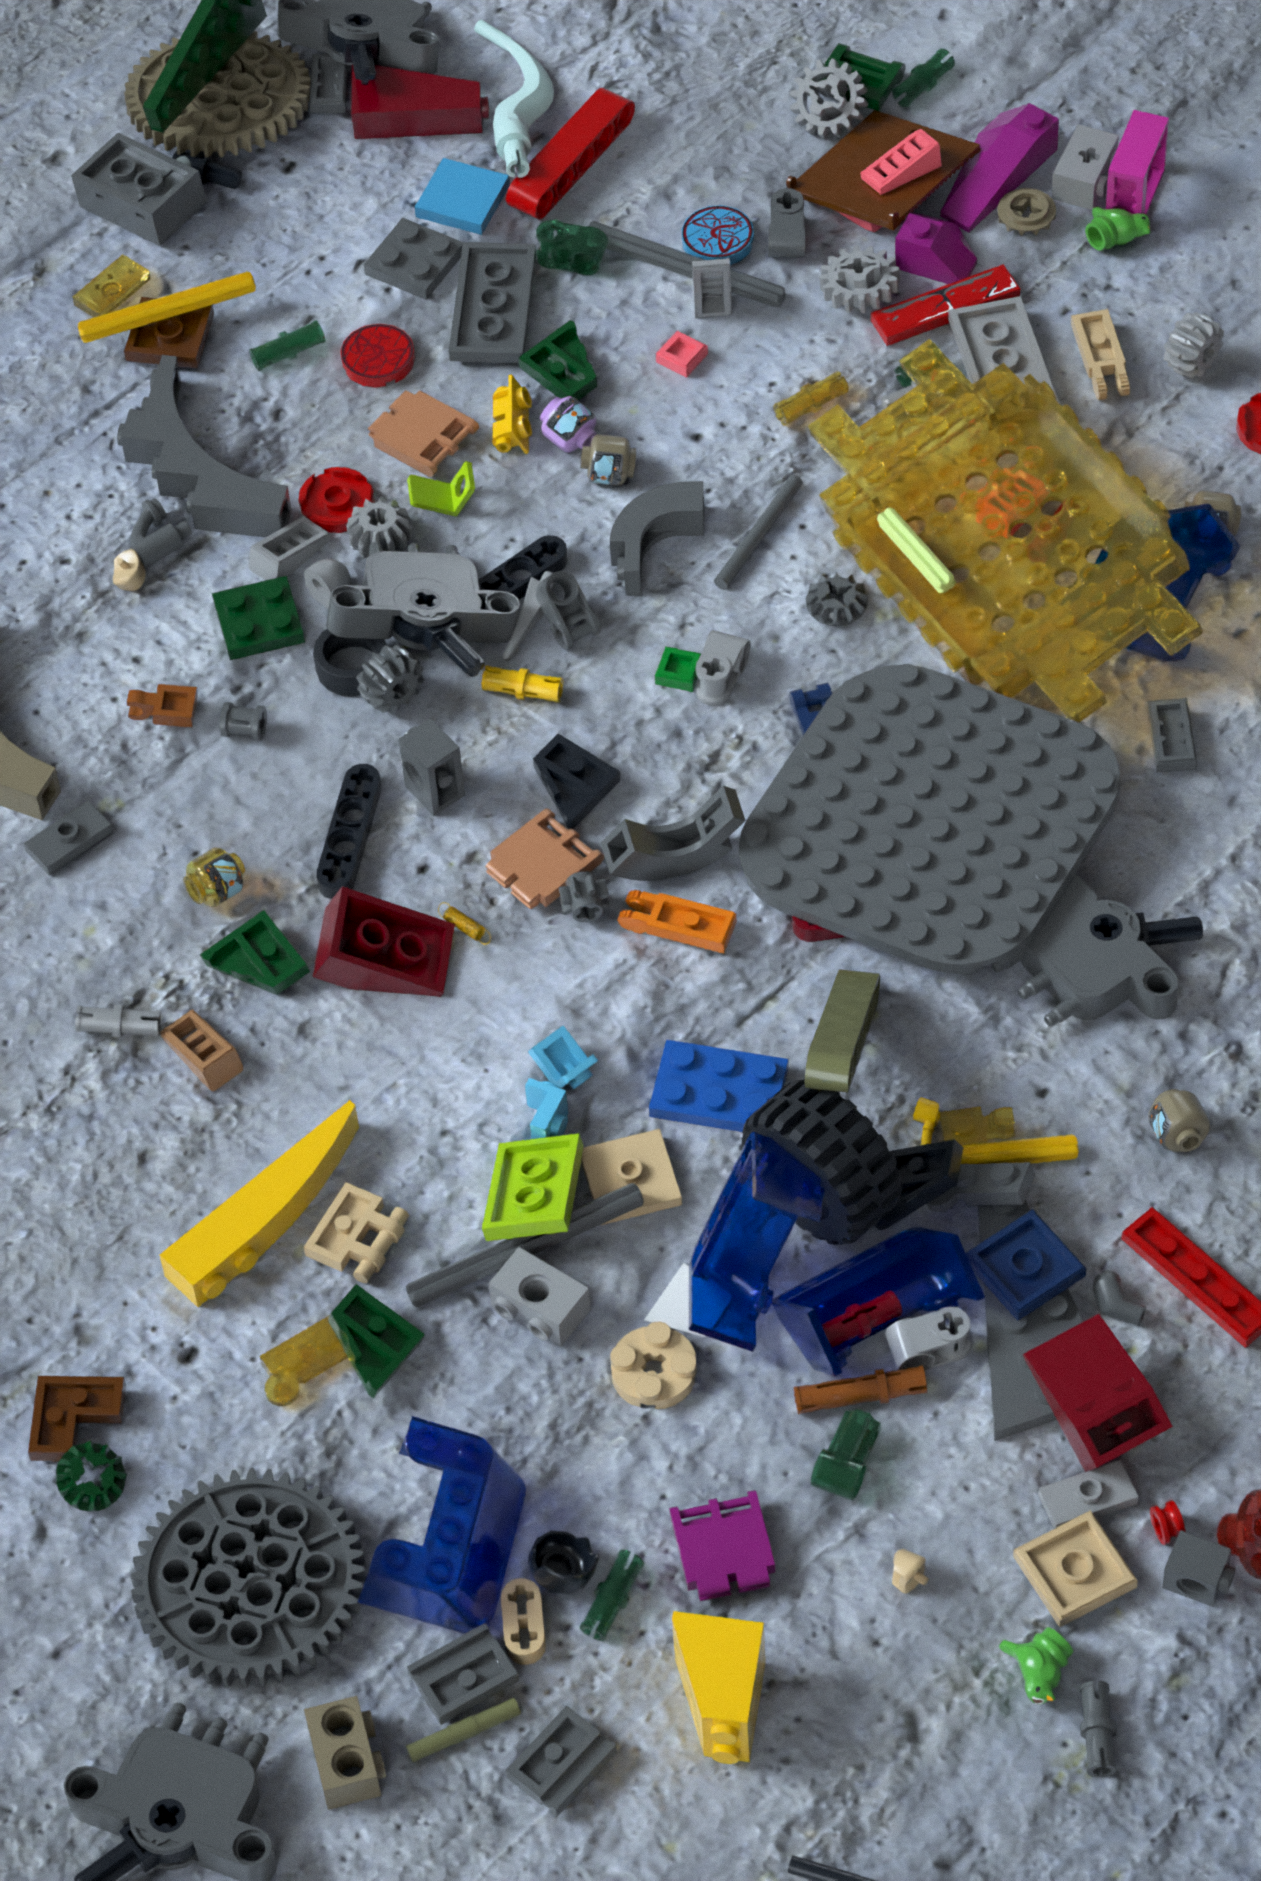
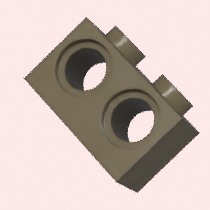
M357 1696L304 1709L328 1810L380 1797L381 1791L378 1779L386 1778L387 1776L380 1750L371 1752L368 1739L376 1737L370 1710L361 1712ZM346 1726L352 1728L348 1734L343 1736L332 1734L339 1727ZM350 1767L362 1769L356 1776L347 1777L342 1775Z

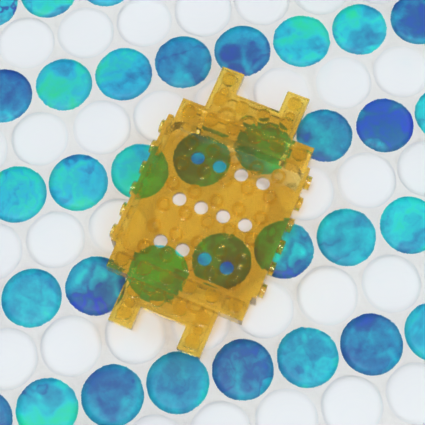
M928 339L899 360L902 370L916 383L917 386L860 427L856 425L838 404L807 426L811 436L847 474L819 494L825 512L835 525L836 529L832 532L835 540L843 550H849L860 569L866 575L870 574L875 579L878 588L887 599L892 598L903 617L910 624L913 622L918 627L924 640L931 648L935 647L941 653L943 660L954 673L958 672L966 682L1012 698L1035 681L1068 719L1080 723L1107 703L1104 693L1087 676L1090 672L1147 631L1170 656L1203 633L1198 621L1165 588L1190 569L1185 551L1172 539L1167 521L1170 518L1167 508L1159 499L1152 501L1146 495L1147 490L1136 475L1129 477L1123 471L1124 466L1117 455L1112 451L1106 453L1101 448V442L1093 430L1089 427L1084 430L1078 424L1079 420L1074 411L1067 404L1061 406L1056 401V395L1045 381L1039 383L1030 373L1023 378L1024 384L1003 362L972 384L944 353ZM1005 454H1015L1018 456L1017 463L1011 468H1000L997 462ZM984 476L987 478V484L980 490H969L966 487L967 482L972 477ZM952 498L957 501L952 511L943 513L935 509L940 500ZM1059 501L1063 504V507L1058 514L1050 516L1044 515L1041 512L1042 507L1047 502ZM887 508H893L907 524L914 520L925 522V529L917 535L950 572L956 568H965L969 570L968 578L961 583H956L946 593H938L879 526L877 521L879 513L884 512ZM1027 523L1032 529L1026 537L1014 538L1010 535V532L1015 525ZM994 545L1001 549L999 556L994 560L987 561L979 557L981 550L987 546ZM1094 549H1104L1108 552V557L1100 564H1091L1086 558ZM1071 571L1077 575L1075 582L1070 586H1058L1055 583L1056 577L1062 572ZM1032 594H1041L1045 597V602L1038 609H1028L1024 606L1025 599ZM1008 616L1014 620L1013 626L1008 631L997 632L992 628L995 620L1000 617Z

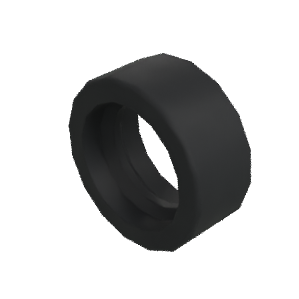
M328 629L324 630L315 641L313 650L315 670L319 682L327 690L342 696L361 695L357 690L359 682L356 677L364 671L363 667L353 670H342L331 666L328 660L339 650L348 647H362L379 654L386 645L385 639L344 638L332 634Z

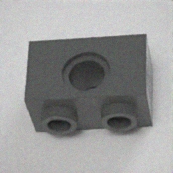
M431 718L419 726L410 728L404 736L399 738L405 787L433 816L465 796L460 747Z

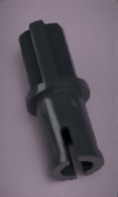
M177 151L172 157L176 160L181 156H186L190 161L191 167L199 170L201 181L204 185L207 182H212L232 189H237L240 186L242 172L238 169L215 163L212 157H191V154L186 152L179 155Z

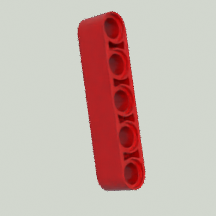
M603 87L596 90L530 161L528 174L522 178H518L517 175L512 181L506 194L507 205L538 220L543 219L628 127L635 113V103Z

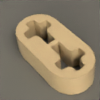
M525 1578L514 1579L507 1583L501 1592L505 1649L508 1657L513 1662L520 1665H529L537 1662L545 1653L546 1641L540 1589L535 1582ZM517 1595H526L527 1614L518 1615ZM528 1628L531 1640L530 1648L521 1649L519 1643L520 1629Z

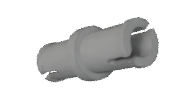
M115 1005L114 1009L77 1006L76 1032L112 1033V1036L115 1038H122L123 1034L159 1037L160 1028L158 1026L161 1027L160 1010L124 1009V1005Z

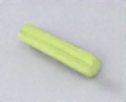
M887 508L884 512L879 513L877 517L879 526L938 593L944 594L949 589H952L956 584L954 575L893 508Z

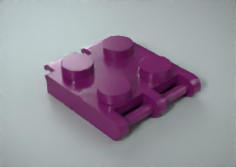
M756 1490L748 1491L746 1497L718 1502L717 1498L709 1499L707 1505L683 1510H679L678 1506L669 1508L688 1591L697 1589L700 1601L731 1595L729 1582L733 1581L737 1582L739 1593L770 1587L769 1574L776 1573L775 1562ZM746 1505H749L750 1507L749 1509L739 1510L725 1514H721L720 1512L722 1510L737 1508ZM710 1513L711 1517L691 1520L687 1522L681 1521V1519L694 1517L698 1515Z

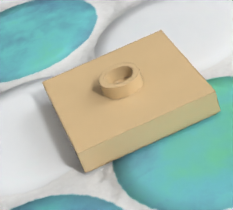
M660 1129L583 1147L581 1164L592 1200L630 1183H635L639 1187L644 1200V1204L641 1207L601 1225L682 1205V1196Z
M1091 1510L1013 1550L1014 1559L1059 1627L1137 1588L1138 1580Z

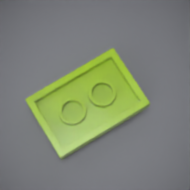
M579 1133L499 1143L482 1224V1232L486 1241L568 1232L584 1147Z

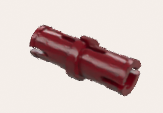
M889 1290L885 1294L860 1306L852 1304L846 1308V1313L823 1324L816 1325L814 1329L815 1337L821 1348L828 1352L856 1336L864 1338L871 1334V1329L893 1318L902 1316V1306L894 1292Z

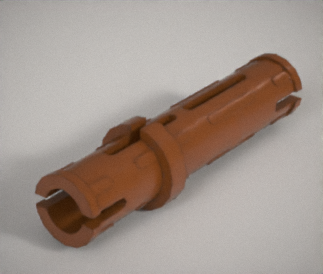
M923 1365L884 1372L882 1368L874 1370L875 1374L794 1386L793 1391L797 1414L856 1405L864 1402L879 1401L880 1404L889 1403V1399L925 1394L927 1393V1383Z

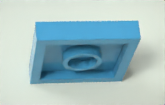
M443 158L414 207L416 218L482 235L510 186L509 175Z

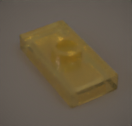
M122 254L72 296L74 306L92 317L113 312L151 279L150 272L145 267Z

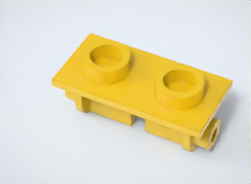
M511 374L508 375V387H498L492 396L493 418L496 421L493 423L492 443L497 451L502 453L508 452L512 447L519 445L523 452L528 454L529 437L532 436V427L529 421V408L532 407V399L528 389L525 386L521 387Z

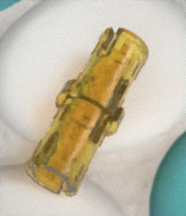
M836 371L814 384L807 383L801 386V391L773 405L774 413L778 421L781 420V424L785 426L811 411L816 413L822 410V405L848 393V383L845 377H841V373Z

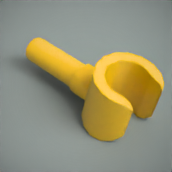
M923 1097L918 1099L913 1114L914 1121L924 1123L921 1145L931 1144L934 1127L940 1121L939 1104Z

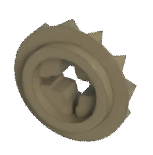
M1021 188L1007 193L1002 197L997 208L999 223L1005 224L1007 232L1018 230L1021 237L1025 232L1031 231L1037 236L1040 229L1049 230L1051 222L1056 218V206L1053 199L1043 191L1032 188ZM1027 206H1029L1031 211L1029 217H1022L1024 211L1027 210Z

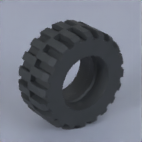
M805 1079L794 1080L785 1085L746 1120L742 1132V1146L746 1148L744 1154L747 1162L751 1163L753 1167L752 1172L758 1181H761L765 1187L764 1191L770 1199L773 1198L780 1206L779 1209L786 1216L796 1221L795 1224L801 1229L810 1231L813 1237L819 1240H826L828 1244L833 1245L854 1243L891 1211L900 1200L902 1191L901 1171L896 1168L897 1160L894 1154L889 1152L887 1148L888 1143L882 1134L876 1132L873 1128L874 1124L866 1115L863 1116L857 1110V1106L849 1099L845 1100L842 1098L840 1092L805 1088Z

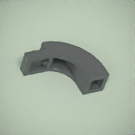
M703 481L676 482L655 487L633 499L620 512L610 533L611 566H617V579L625 580L626 596H641L643 558L655 543L673 536H704Z
M722 786L699 810L682 821L663 826H649L624 819L601 842V846L611 875L637 881L663 880L690 874L723 857L732 849L729 836L746 820L736 790Z

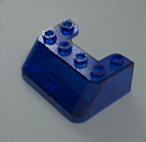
M412 1416L399 1454L410 1457L418 1464L443 1471L423 1546L400 1539H389L379 1544L373 1554L358 1603L464 1634L484 1623L489 1627L496 1612L526 1496L525 1483L484 1438Z

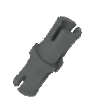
M1094 1681L1085 1682L1080 1686L1084 1721L1080 1723L1081 1737L1086 1739L1087 1774L1092 1777H1098V1768H1101V1765L1102 1777L1112 1776L1117 1772L1113 1747V1737L1117 1732L1116 1721L1111 1719L1109 1684L1104 1681H1098L1097 1691L1094 1688Z

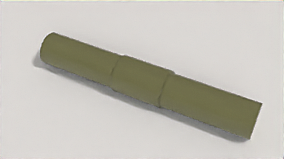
M515 1698L509 1699L406 1745L407 1753L412 1763L521 1715V1711Z

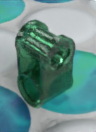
M558 220L544 221L536 229V237L540 242L536 259L542 267L575 272L585 276L594 275L598 272L608 244V237L603 231L591 226L585 227ZM554 230L557 231V235H556L555 237H554Z

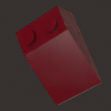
M342 886L325 907L313 977L351 990L441 997L445 988L455 924Z

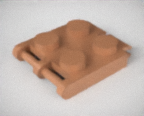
M420 390L415 395L409 391H404L389 406L391 411L389 413L383 412L368 427L370 431L368 435L374 440V447L428 477H432L438 471L437 466L448 455L453 456L458 451L457 445L468 434H474L479 429V425L474 419Z
M548 808L541 811L490 851L491 860L485 866L487 868L486 873L504 888L510 887L512 889L511 894L529 909H533L540 903L547 907L560 897L559 887L566 886V880L569 876L577 872H591L604 860L602 852L598 849L593 851L579 839V833L574 829H566L554 819L555 814ZM550 825L562 836L558 837L547 826ZM574 845L575 847H577L586 855V857H582L578 852H576L572 848V846Z

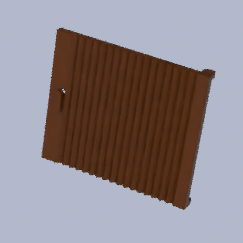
M874 110L798 179L790 175L786 180L787 188L799 191L806 201L894 231L910 212L913 213L914 208L917 209L918 205H922V202L926 201L927 197H930L931 193L935 192V189L938 190L944 181L947 182L948 177L951 178L952 174H955L956 170H959L961 166L963 167L965 162L968 163L969 158L972 159L981 151L980 144ZM919 129L925 131L939 143L941 167L885 194L880 195L861 179L860 173Z

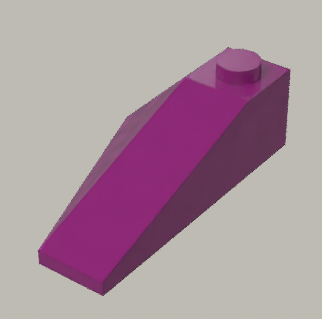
M1031 103L1000 113L978 133L974 143L980 144L981 151L972 159L969 158L968 163H964L940 211V217L949 222L956 223L959 228L970 233L998 206L1004 195L1019 187L1058 150L1059 119Z

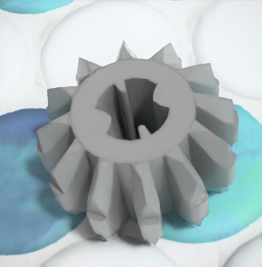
M1187 312L1181 321L1175 323L1174 330L1169 333V340L1164 344L1166 349L1164 360L1168 363L1169 367L1174 369V372L1193 378L1195 376L1201 377L1206 369L1212 368L1213 361L1219 357V349L1223 346L1221 339L1224 336V330L1220 328L1219 323L1213 321V318L1206 314L1201 315L1197 312L1191 314Z
M382 497L375 503L365 499L363 507H353L352 517L348 518L346 525L347 533L349 534V542L353 550H359L363 559L369 557V546L373 542H379L383 551H406L407 541L411 540L412 527L406 508H400L396 499L385 503Z

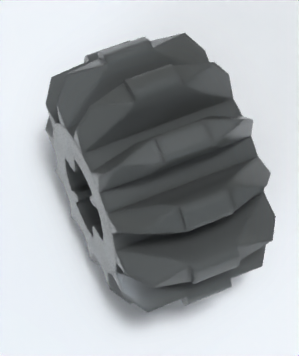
M385 645L379 654L372 652V658L369 662L362 663L364 671L356 677L359 682L357 690L361 693V697L382 713L388 710L396 712L401 704L409 705V699L412 695L419 694L417 687L425 680L421 675L423 667L420 665L419 660L407 649L399 645L392 648Z

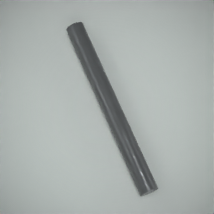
M790 475L714 579V583L718 588L723 590L728 588L803 485L800 477Z

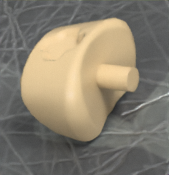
M125 550L114 559L113 583L122 590H138L145 581L146 570L135 550Z
M906 1549L898 1550L894 1554L893 1559L894 1572L892 1584L904 1594L912 1591L919 1583L925 1586L929 1581V1578L924 1575L926 1558Z

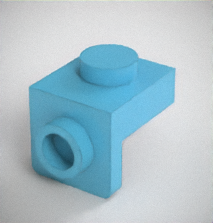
M564 1025L528 1051L547 1079L558 1085L561 1089L569 1084L574 1090L592 1077L593 1074L589 1068L598 1061L594 1054L589 1057L585 1055Z
M529 1078L525 1084L527 1105L537 1110L530 1123L531 1139L563 1135L568 1123L566 1090L549 1081L540 1082Z

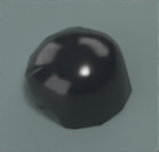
M552 1530L535 1540L528 1556L529 1569L535 1581L549 1592L572 1594L583 1589L594 1576L599 1560V1554H594L591 1549L589 1538H576L573 1534L566 1531Z

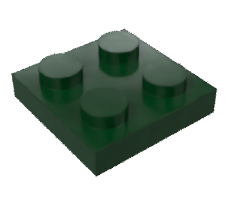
M287 576L212 593L214 607L229 660L305 643L303 629Z

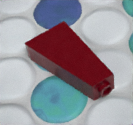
M352 64L351 115L355 139L483 133V118H489L488 96L481 97L480 82L374 65L376 79L369 80V85H362L361 80L355 78Z

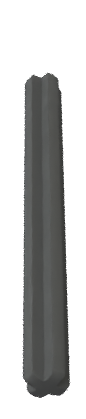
M596 221L590 222L585 232L586 240L590 243L692 278V262L705 260ZM730 268L731 292L776 308L781 306L786 295L784 287Z
M635 1183L623 1186L572 1209L568 1232L506 1239L406 1285L407 1295L414 1307L424 1305L499 1271L518 1247L534 1255L641 1207L644 1204L642 1193Z

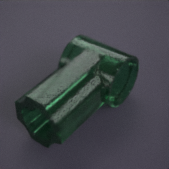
M862 1410L845 1411L829 1448H824L817 1458L811 1476V1486L853 1501L863 1483L866 1461L881 1431V1423L876 1421L870 1413Z

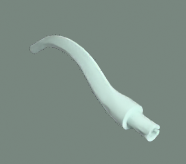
M481 19L476 23L474 31L500 48L509 51L518 62L524 75L523 87L499 103L495 109L493 121L496 151L499 157L506 161L507 174L515 178L514 167H516L518 178H522L530 170L527 156L532 149L529 128L549 109L553 102V84L546 70L533 55L510 36Z

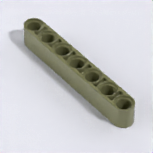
M838 970L809 1048L805 1070V1088L849 1092L877 1009L880 973Z

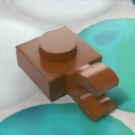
M158 684L156 693L129 690L127 706H130L128 718L144 720L152 715L153 724L192 727L198 699L197 687Z

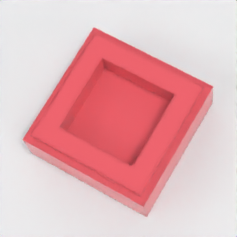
M676 331L656 353V363L687 378L708 355V346Z

